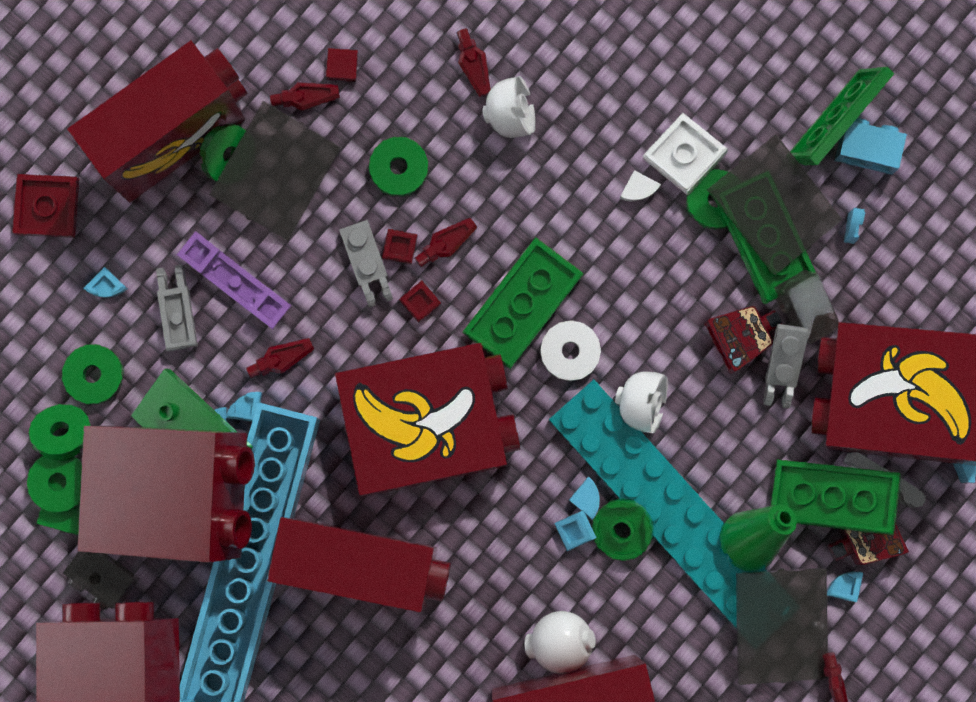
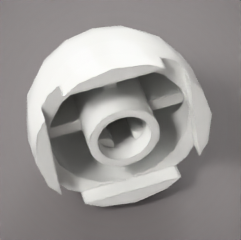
M521 76L497 82L487 96L486 106H483V116L486 123H491L496 132L508 138L531 135L535 131L533 104L528 106L525 96L530 95V92Z
M639 372L628 378L624 387L619 386L615 403L620 405V414L626 424L642 432H656L663 413H659L662 402L666 404L668 378L664 374L656 372Z

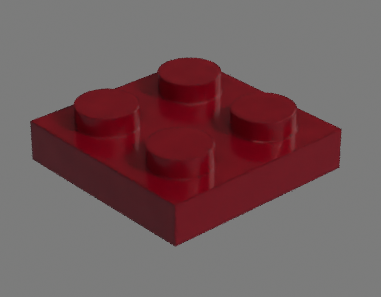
M17 174L12 233L21 236L75 238L80 179L73 176Z

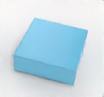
M584 510L554 523L567 551L596 538Z

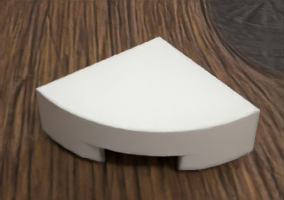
M634 170L620 199L630 202L646 199L652 196L661 184Z

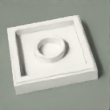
M682 113L643 155V159L686 195H689L728 153V148Z

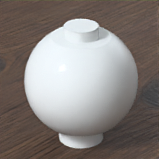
M557 611L544 616L536 624L533 633L526 635L525 651L530 659L536 658L538 663L546 670L557 674H567L580 669L588 661L592 648L595 647V635L587 623L578 615L567 611Z

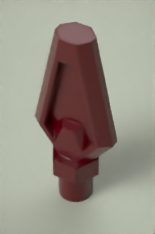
M467 28L456 32L460 42L458 47L461 52L458 64L478 96L488 95L491 88L486 53L476 47L475 40L471 39Z
M297 82L290 90H283L280 94L270 95L271 107L283 105L285 108L293 106L300 111L340 98L338 85Z
M467 218L433 233L430 244L425 246L423 252L414 258L420 267H423L430 261L433 263L439 258H450L477 229L476 224L471 218Z
M309 338L268 348L264 357L257 359V363L246 367L250 378L260 374L264 376L270 372L283 374L315 349Z
M834 652L826 653L823 655L825 663L823 670L825 676L829 678L832 698L834 702H848L844 679L841 676V665L837 663Z

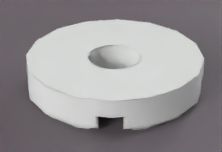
M571 320L560 322L548 330L542 340L540 353L542 363L550 374L565 381H576L592 373L599 363L601 348L599 339L591 328L584 323ZM574 343L577 345L579 355L575 359H567L563 356L562 347L565 344Z

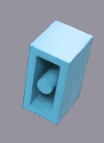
M857 118L839 139L834 161L893 175L900 167L907 134L899 132V129L894 126L882 125L880 128L869 125L870 122Z

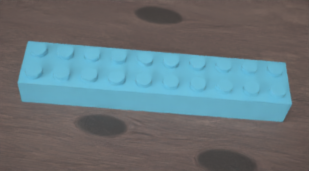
M257 402L247 441L253 446L251 450L254 454L255 468L250 482L245 484L244 510L249 513L252 523L250 540L242 548L241 558L213 562L180 682V702L245 701L276 583L268 582L267 579L280 518H294L320 424V419L317 417Z

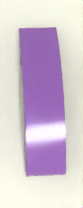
M196 231L177 254L187 264L271 329H274L291 307L288 302L262 284Z

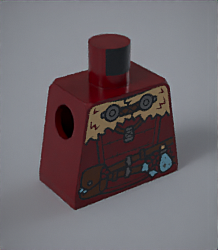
M750 306L711 318L704 325L726 368L732 374L773 345L769 332L775 330L777 324H782V321L775 310L760 317L756 307Z
M896 523L894 536L838 529L842 538L828 544L830 554L835 561L850 555L855 565H865L909 552Z

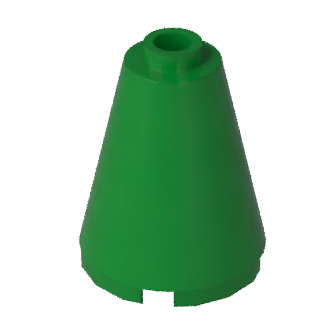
M773 505L735 513L722 525L720 532L721 549L724 554L727 553L733 560L731 563L739 569L747 572L764 569L773 562L795 530L797 524L795 514L785 505Z

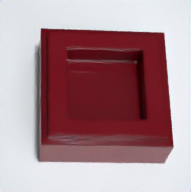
M328 48L326 79L356 82L358 50Z
M388 229L382 259L412 265L418 234Z
M422 280L399 299L418 323L441 305L438 298Z

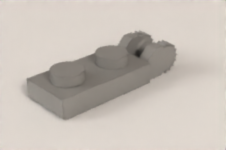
M368 220L340 229L339 231L359 287L363 289L369 308L376 306V300L368 284L379 280L384 298L387 301L393 300L386 280L388 276Z
M175 265L174 272L178 288L168 289V277L165 269L158 268L156 270L159 287L157 296L166 351L198 347L190 292L187 287L183 265Z
M777 324L765 377L764 405L771 406L774 400L775 385L785 386L781 400L782 408L789 409L791 407L794 388L797 387L808 339V328Z
M858 452L848 453L843 463L852 468L888 471ZM901 478L898 502L906 505V507L909 506V508L923 506L926 500L924 493Z

